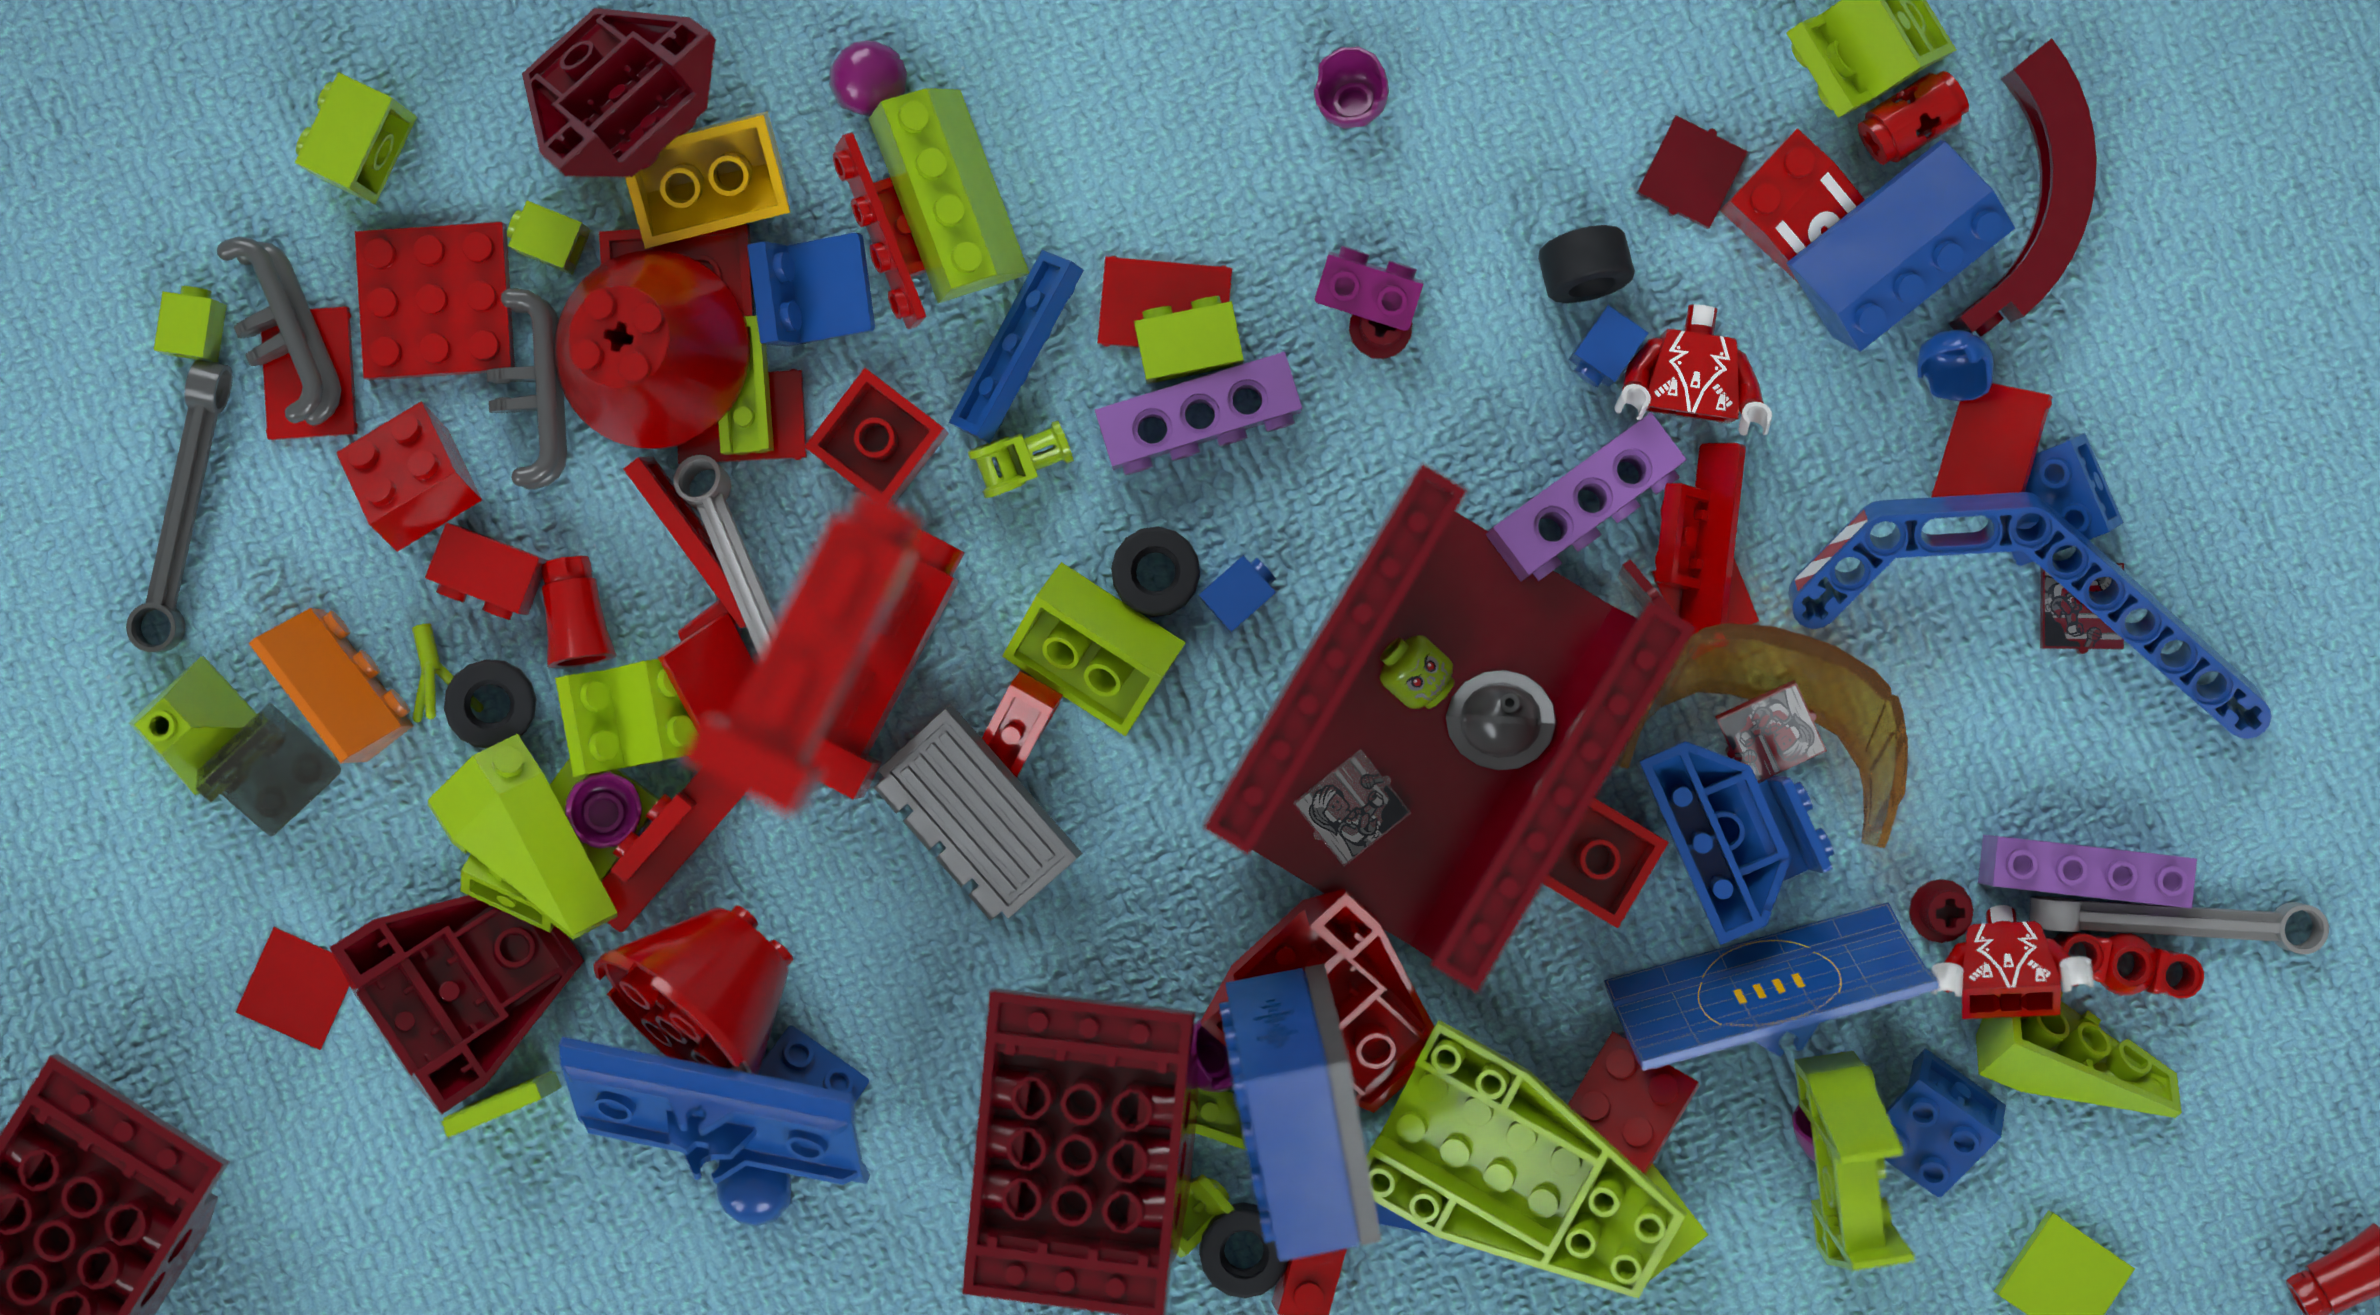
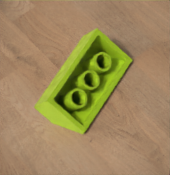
M925 88L881 101L868 120L937 303L1028 275L1030 272L961 90Z

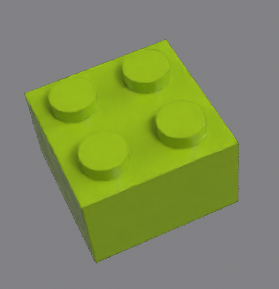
M338 72L334 81L328 82L319 95L317 108L320 110L312 127L305 128L297 141L296 154L298 156L295 164L321 180L376 205L417 116L394 98Z

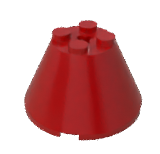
M663 250L636 251L626 253L603 263L587 275L574 289L563 308L557 325L554 347L556 371L566 399L578 416L593 430L612 441L631 447L643 449L669 448L687 443L688 440L698 436L709 427H714L730 411L747 377L750 362V335L745 315L741 312L728 285L711 269L687 256Z
M736 905L731 911L719 907L713 908L602 954L594 963V972L599 980L606 975L613 986L607 993L609 999L623 1016L666 1057L758 1075L789 974L787 966L794 959L782 944L775 940L769 942L755 928L758 926V922L755 917L743 907Z

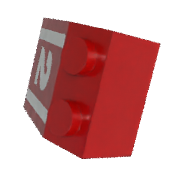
M1797 128L1720 211L1798 283L1786 263L1865 201V199L1835 162Z

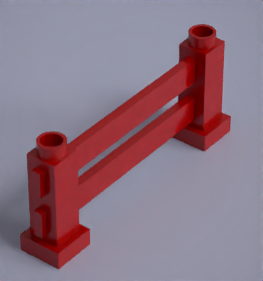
M859 489L845 517L834 513L727 719L724 717H704L682 760L789 816L805 811L819 782L853 800L864 797L882 764L881 761L868 754L959 582L953 575L965 552L921 530L920 527L923 523L921 520Z

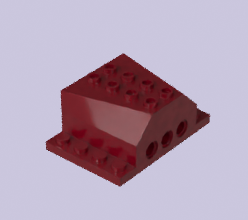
M998 988L990 990L962 1294L1120 1315H1166L1171 1264L1179 1251L1192 1173L1199 1099L1197 1054L1191 1053L1195 1011Z
M51 1055L0 1134V1315H155L208 1231L218 1197L212 1194L211 1191L230 1161L61 1055Z

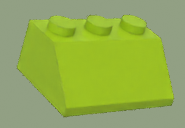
M1061 562L1034 598L1002 657L1043 684L1063 694V697L1126 737L1186 642L1141 613L1136 612L1127 604Z

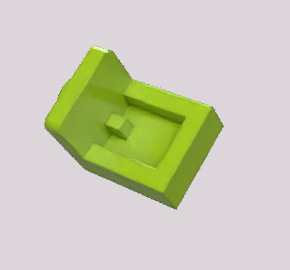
M1203 1174L1191 1179L1188 1204L1177 1254L1180 1258L1187 1256L1201 1242L1202 1234L1214 1216L1224 1213L1228 1215V1213L1235 1210L1229 1203L1230 1197L1226 1189L1215 1179L1207 1178Z

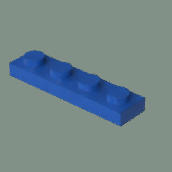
M1044 250L1041 251L948 423L989 444L991 443L1020 387L1026 381L1040 350L1050 337L1052 328L1066 302L1072 296L1084 269L1070 260Z

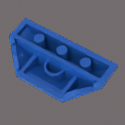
M1687 741L1639 760L1659 811L1719 944H1725L1767 926L1791 856L1752 767Z

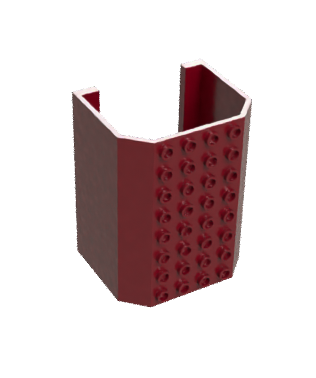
M1422 463L1403 486L1202 820L1204 829L1247 855L1252 850L1324 894L1345 888L1379 919L1384 930L1431 958V966L1478 993L1696 627L1651 600L1647 601L1638 618L1608 604L1554 570L1539 581L1531 574L1520 582L1486 536L1488 531L1455 512L1468 490ZM1423 635L1453 663L1451 677L1455 680L1454 685L1447 696L1431 709L1425 706L1418 709L1408 708L1385 688L1380 680L1381 670L1384 665L1380 657L1386 647L1399 637L1405 641L1410 637ZM1507 670L1526 675L1544 689L1555 707L1557 726L1552 742L1537 759L1520 768L1494 770L1476 765L1458 751L1449 737L1446 714L1452 696L1466 681L1483 672ZM1355 757L1368 774H1379L1374 779L1382 778L1384 783L1376 785L1389 800V797L1384 791L1386 785L1409 813L1344 864L1296 803L1309 793L1314 796L1316 791L1321 789L1319 785L1323 788L1325 785L1333 784L1343 792L1344 798L1350 804L1349 809L1351 811L1355 807L1361 808L1333 774L1339 770L1366 805L1368 803V795L1373 790L1362 787L1360 783L1362 776L1349 762ZM1326 787V788L1324 789V791L1322 792L1321 798H1322L1323 794L1325 793V791L1327 790L1328 787ZM1372 793V794L1370 795L1369 800L1374 799V798H1372V795H1373L1374 793ZM1336 794L1330 801L1327 811L1336 820L1341 817V821L1350 813L1346 811L1348 804ZM1370 805L1364 808L1365 812L1369 811L1372 807ZM1385 805L1378 808L1374 813L1380 824L1383 821L1381 813ZM1354 811L1349 815V818L1355 816ZM1368 814L1362 817L1361 828L1366 827ZM1376 820L1374 822H1370V825L1372 827L1376 826ZM1345 826L1342 831L1349 835L1358 833L1357 828L1354 830Z

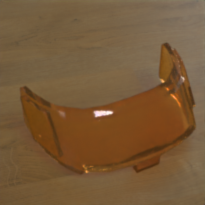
M1724 623L1703 628L1690 637L1614 766L1624 769L1629 768L1644 724L1663 706L1697 692L1730 694L1751 700L1795 680L1807 708L1812 709L1817 715L1814 722L1838 736L1859 768L1863 786L1864 809L1861 843L1884 849L1891 833L1898 805L1905 795L1908 768V738L1906 735L1904 712L1899 697L1891 693L1889 684L1873 668L1835 645L1774 626Z

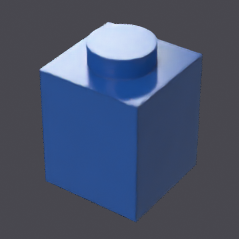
M1607 305L1600 312L1568 360L1577 365L1574 372L1587 383L1599 387L1602 382L1609 387L1616 382L1649 333Z
M1243 555L1205 588L1198 597L1227 630L1232 633L1276 594L1275 590L1270 586L1276 578L1260 559L1255 558L1250 563Z

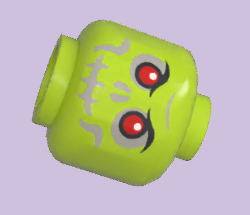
M1423 635L1413 636L1405 641L1400 637L1395 639L1386 647L1380 657V660L1384 663L1380 674L1382 684L1410 709H1418L1423 706L1428 709L1435 707L1447 696L1454 685L1455 680L1451 677L1453 663Z

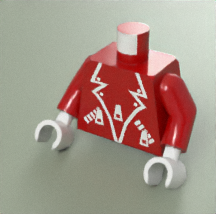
M1696 304L1688 305L1684 331L1667 329L1661 334L1660 338L1649 339L1628 363L1623 390L1615 405V412L1619 414L1625 404L1635 406L1638 410L1637 420H1641L1645 411L1730 424L1738 419L1740 412L1741 419L1738 431L1741 435L1748 434L1750 422L1760 424L1763 428V435H1767L1772 420V411L1763 402L1760 384L1747 355L1737 349V340L1714 335L1717 308Z
M1997 905L1988 909L1986 912V924H1972L1967 928L1966 942L1956 944L1943 963L1935 964L1932 967V973L1938 979L1940 989L1931 991V994L1937 995V992L1942 990L1945 992H1955V996L1961 997L1962 1019L2060 1015L2061 982L2064 992L2071 991L2072 987L2079 984L2088 985L2089 988L2094 987L2091 960L2089 958L2071 957L2054 939L2045 937L2041 924L2035 921L2017 922L2015 909L2007 905Z

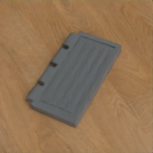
M952 704L945 708L878 769L884 778L874 789L896 814L907 804L910 806L913 812L903 822L928 851L938 842H941L946 847L935 859L961 888L972 878L979 886L968 896L990 921L1000 912H1003L1009 919L1083 854Z

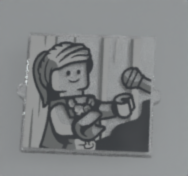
M1361 749L1293 802L1315 830L1313 833L1316 840L1322 839L1344 867L1412 813L1390 786L1391 778L1389 776H1382Z

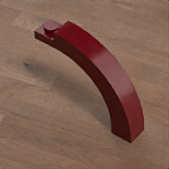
M2052 38L2001 78L2002 82L2019 103L2028 121L2038 154L2040 172L2039 198L2031 231L2023 249L2003 277L1984 295L1948 323L1953 330L1968 331L1970 333L1975 331L1981 337L2004 319L1999 313L2000 310L2010 323L2024 317L2047 295L2060 279L2084 235L2092 209L2096 185L2097 155L2095 135L2089 107L2080 83L2067 58Z

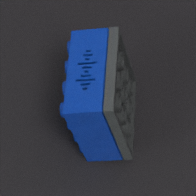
M1324 964L1304 967L1305 971L1302 968L1227 982L1225 984L1229 1002L1219 1003L1265 1243L1275 1241L1279 1262L1359 1246L1358 1242H1361V1245L1382 1242L1349 1060Z

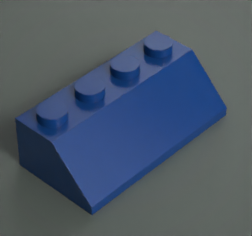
M1940 140L1786 264L1832 338L1861 352L2013 231L2015 227L1994 190L1946 141Z

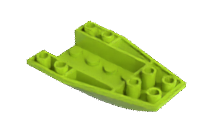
M1438 1020L1415 1063V1069L1381 1133L1366 1156L1374 1201L1438 1238L1639 1299L1687 1213L1530 1070L1443 1021Z

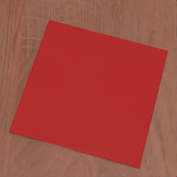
M273 927L236 1009V1013L321 1050L350 985L332 952Z

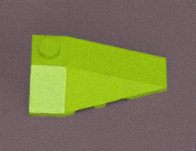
M518 734L474 754L427 800L429 808L452 844L465 854L467 852L472 854L488 867V872L500 882L503 880L527 898V904L572 940L617 917L618 912L544 773Z
M2061 1001L2060 1015L1983 1018L1976 1033L1978 1074L2025 1093L2176 1118L2182 1113L2177 1073L2131 1040L2126 1039L2119 1042L2099 1027L2101 1019L2088 1010L2081 1015Z

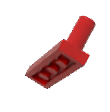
M653 456L637 457L623 470L719 598V600L678 630L679 638L681 641L685 640L720 615L726 613L729 614L734 625L737 623L741 629L746 628L744 619L704 524L690 505L678 495L673 482Z

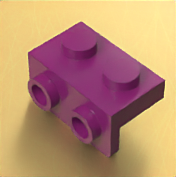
M1341 246L1339 254L1329 251L1315 295L1316 303L1404 331L1410 328L1424 285L1423 280L1414 278L1417 269L1394 261H1388L1386 269L1369 264L1367 262L1370 254L1346 246Z

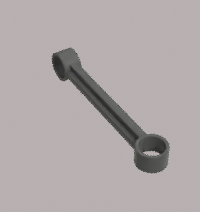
M197 359L192 364L187 376L185 403L188 411L146 603L139 605L130 613L126 624L127 635L131 643L145 652L169 651L181 642L185 634V621L176 605L218 414L224 410L231 392L232 370L228 365ZM153 610L163 612L168 617L171 625L169 637L161 645L150 644L144 638L141 630L143 618Z

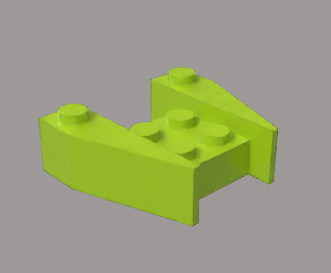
M1853 1050L1794 1059L1799 1105L1810 1120L1820 1199L1811 1200L1815 1242L1818 1251L1827 1265L1852 1271L1915 1262L1914 1253L1891 1222V1213L1886 1197L1880 1196L1879 1180L1886 1178L1884 1158L1901 1156L1903 1151L1876 1091L1871 1066H1865Z

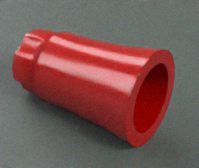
M579 555L546 561V563L542 564V575L545 584L542 587L548 637L547 667H578L615 658L617 654L607 630L600 603L597 580L592 578V567L589 557Z
M2372 1223L2347 1243L2326 1256L2306 1265L2304 1271L2286 1279L2287 1287L2303 1315H2329L2330 1313L2337 1315L2357 1304L2380 1296V1227Z

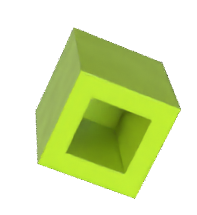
M526 200L523 210H516L510 220L507 237L511 238L508 247L521 255L573 275L591 229L580 221Z
M181 286L180 294L163 291L154 351L173 357L193 360L202 359L218 363L227 305L211 299L212 291L203 288Z

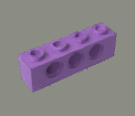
M1284 351L1095 409V413L1113 470L1123 468L1124 474L1130 475L1152 468L1151 459L1170 453L1172 461L1200 453L1198 444L1217 439L1219 446H1225L1248 438L1246 434L1247 429L1265 425L1266 431L1270 432L1295 424L1293 415L1301 413L1302 405ZM1243 389L1255 391L1261 399L1259 410L1248 415L1238 412L1233 405V397L1238 391ZM1197 403L1209 406L1214 413V420L1211 425L1204 429H1196L1190 426L1185 418L1189 407ZM1148 418L1162 420L1167 427L1164 439L1154 444L1143 441L1138 434V429L1144 420Z
M1650 412L1492 527L1486 536L1520 582L1531 574L1539 581L1563 564L1557 555L1573 545L1576 551L1579 552L1600 537L1602 534L1597 529V526L1612 517L1616 523H1619L1641 507L1636 500L1639 495L1649 488L1657 495L1665 489L1666 483H1674L1680 477L1675 469L1687 459L1652 412ZM1619 462H1628L1635 466L1639 476L1636 484H1628L1620 479L1617 473ZM1588 490L1598 497L1600 503L1598 512L1589 513L1580 507L1578 503L1579 491ZM1540 519H1551L1558 524L1561 531L1559 541H1547L1540 535L1538 530Z
M1983 834L1978 883L1995 887L2192 908L2197 859Z

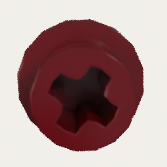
M1352 314L1349 323V333L1352 343L1360 353L1374 359H1387L1396 356L1406 347L1412 334V322L1410 328L1404 331Z
M1943 879L1928 881L1920 886L1912 896L1909 906L1911 924L1917 933L1929 941L1939 943L1955 941L1965 934L1972 922L1974 911L1971 898L1965 889L1953 881Z

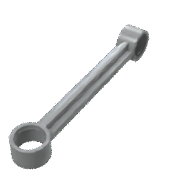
M706 455L691 456L684 460L675 472V490L689 505L698 510L756 651L760 656L777 621L726 502L731 491V479L728 473L711 457ZM714 470L716 478L712 488L704 495L691 497L690 485L694 477L702 471Z
M2048 896L2030 897L2029 921L2041 924L2043 930L2070 932L2088 930L2274 941L2280 948L2298 954L2316 952L2325 944L2329 934V924L2325 915L2316 907L2298 902L2285 903L2274 912L2083 901ZM2303 910L2308 913L2312 920V932L2304 943L2293 945L2286 937L2285 925L2293 913Z

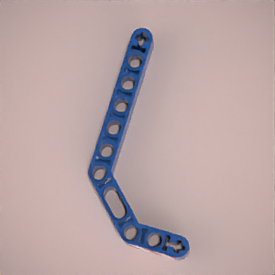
M2017 492L1871 502L1809 562L1789 586L1788 594L1794 618L1800 625L1806 628L1819 629L1830 624L1895 558L2023 551L2230 733L2239 738H2254L2264 733L2271 722L2270 708L2251 681L2043 499L2033 493ZM2029 513L2040 515L2038 522L2033 527L2028 529L2016 527L2017 521L2023 515ZM1984 516L1988 518L1987 525L1976 532L1925 534L1922 532L1925 523L1936 518ZM1887 521L1895 524L1892 533L1885 537H1875L1870 534L1873 527L1880 522ZM2072 545L2076 547L2075 552L2068 559L2062 561L2052 559L2055 551L2061 546ZM1853 557L1860 560L1859 565L1853 571L1840 572L1835 569L1838 562L1844 558ZM1824 577L1828 578V581L1826 583H1824ZM2097 578H2112L2109 586L2103 591H2089L2090 585ZM1809 596L1810 598L1816 600L1821 596L1822 601L1817 604L1816 602L1810 600L1805 604L1804 598ZM2147 609V614L2139 622H2125L2127 615L2133 610ZM2173 640L2183 641L2182 646L2176 652L2170 654L2161 653L2162 648L2168 642ZM2206 672H2218L2217 677L2211 683L2205 685L2197 684L2198 679ZM2234 696L2236 701L2248 710L2245 712L2238 708L2234 710L2229 700Z

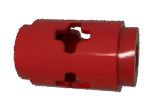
M1941 71L1937 75L1928 73L1869 110L1865 114V120L1858 124L1859 136L1869 154L1879 164L1884 165L1889 161L1898 163L1961 123L1962 115L1969 112L1968 99L1958 81L1946 71Z

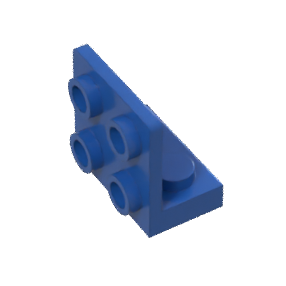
M854 232L792 245H782L766 241L747 245L760 344L789 347L871 332L875 329L862 234Z
M2085 433L2067 439L2035 455L2025 492L2033 493L2043 499L2088 540L2106 534L2124 523ZM2035 513L2025 514L2017 521L2016 527L2019 529L2031 528L2036 525L2040 515ZM2072 545L2061 546L2055 553L2070 548ZM2023 551L2011 552L2018 566L2033 562Z
M1772 776L1759 782V786L1791 856L1783 881L1807 870L1823 874L1832 870L1833 867L1828 857L1834 855L1833 847L1822 828L1815 830L1807 812L1813 809V805L1802 783L1794 784L1790 777Z
M792 1025L787 1027L764 1058L758 1074L760 1076L854 1094L855 1102L869 1084V1079Z
M1925 1048L1913 1060L1908 1087L1885 1110L1902 1146L1903 1155L1887 1157L1884 1160L1936 1197H1942L2001 1138L2006 1104Z

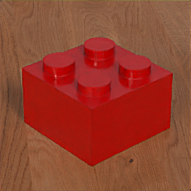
M864 368L804 447L858 489L864 490L894 506L949 433L935 420L868 369Z
M422 401L336 452L368 524L397 552L482 501L449 430Z
M1594 798L1543 882V885L1606 923L1619 928L1669 842Z

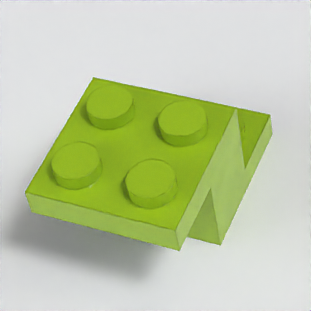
M1841 0L1822 14L1802 21L1786 32L1792 42L1791 49L1794 57L1803 67L1808 68L1818 84L1817 92L1821 101L1827 108L1834 110L1838 118L1877 100L1922 69L1943 60L1957 50L1927 0Z
M659 659L644 660L607 670L571 674L555 678L573 777L684 757L697 732Z

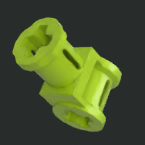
M1058 420L1051 422V428L1029 437L1023 438L1020 433L1012 437L1006 436L967 452L970 459L976 460L986 486L982 491L985 498L994 497L1024 485L1026 481L1038 477L1036 471L1062 460L1066 464L1074 462L1066 436ZM1053 445L1052 448L1033 454L1034 451ZM993 457L996 458L1002 474L1001 478L998 477L992 462Z

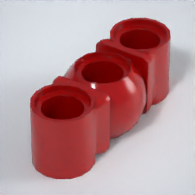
M2065 931L2054 938L2067 953L2075 943L2081 942L2086 949V958L2091 960L2093 981L2100 982L2108 991L2119 996H2132L2142 991L2175 998H2189L2194 996L2204 983V970L2194 957L2152 947L2144 938L2132 933H2119L2105 938L2076 931ZM2129 951L2134 958V968L2129 975L2121 977L2117 970V962L2122 954ZM2178 962L2182 967L2183 976L2177 985L2170 987L2166 980V972L2172 963Z

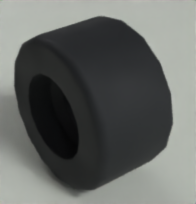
M1597 225L1575 229L1548 241L1539 250L1538 259L1547 295L1555 302L1577 303L1597 299L1620 290L1631 282L1634 277L1635 270L1625 233L1616 226Z
M1159 526L1143 528L1126 537L1115 551L1111 566L1113 586L1121 600L1136 612L1151 617L1171 615L1186 606L1196 593L1200 578L1198 556L1190 542L1176 531ZM1150 553L1165 554L1175 566L1174 581L1162 591L1147 590L1137 579L1136 570L1138 563L1144 556Z
M486 659L469 664L454 675L445 691L444 712L448 725L461 740L477 748H489L516 734L522 736L528 730L535 717L537 699L531 681L521 669L506 661ZM488 684L497 685L508 694L510 710L501 721L484 723L473 714L471 698L474 692L481 686Z
M1245 1202L1231 1204L1235 1210L1228 1213V1215L1224 1213L1214 1216L1202 1234L1199 1255L1203 1272L1214 1287L1229 1296L1249 1298L1263 1295L1277 1285L1286 1271L1288 1260L1279 1262L1275 1241L1265 1243L1257 1204ZM1240 1231L1252 1232L1259 1237L1263 1244V1255L1259 1262L1253 1267L1246 1269L1236 1268L1230 1264L1224 1252L1225 1243L1229 1237Z

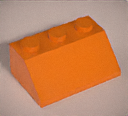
M309 608L250 641L248 644L340 763L368 762L414 726L406 716L410 712L407 703L394 689H390L387 692L376 677L380 673L377 664L364 650L357 652L346 638L350 634V630L334 611L331 610L327 613L324 609Z

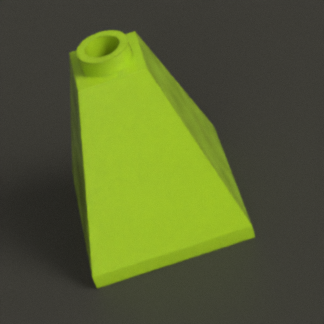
M200 656L129 722L132 728L194 795H199L270 729L204 656Z

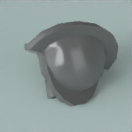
M1507 670L1483 672L1466 681L1452 696L1446 714L1449 737L1458 751L1476 765L1494 770L1520 768L1537 759L1552 742L1557 726L1555 707L1544 689L1526 675Z

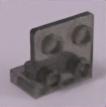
M270 702L197 770L196 790L210 802L221 794L268 836H274L341 773V766Z

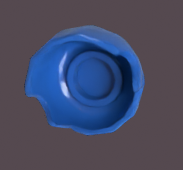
M1941 331L1922 343L1917 358L1918 378L1926 376L1929 381L1931 394L1937 398L1952 401L1975 400L1988 393L1992 385L1994 375L1993 353L1984 340L1968 331Z
M745 1166L717 1183V1197L726 1214L739 1223L757 1227L776 1221L787 1209L791 1202V1176L786 1173Z

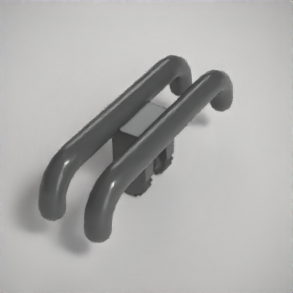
M240 236L221 242L217 247V255L225 261L237 258L243 265L252 264L269 304V307L234 325L237 337L243 339L254 337L260 334V332L278 326L280 333L246 353L245 356L251 367L261 366L289 353L302 383V394L298 400L286 408L285 417L292 423H298L303 420L312 426L323 423L334 414L340 404L342 391L340 380L289 259L281 249L272 243L257 242L252 238Z
M510 288L501 294V302L515 313H528L531 316L535 366L487 370V382H494L495 384L536 382V395L496 398L489 401V413L537 411L539 457L530 466L516 468L511 475L512 482L515 485L533 490L549 486L560 477L566 466L567 439L564 392L557 376L554 354L555 335L559 321L556 311L549 302L529 290Z

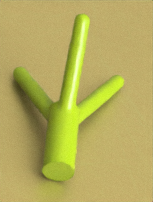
M430 623L412 627L421 667L412 717L416 723L422 721L424 708L428 719H434L436 716L435 673L448 686L454 677L440 663ZM472 696L471 708L476 712H481L484 708L483 704Z

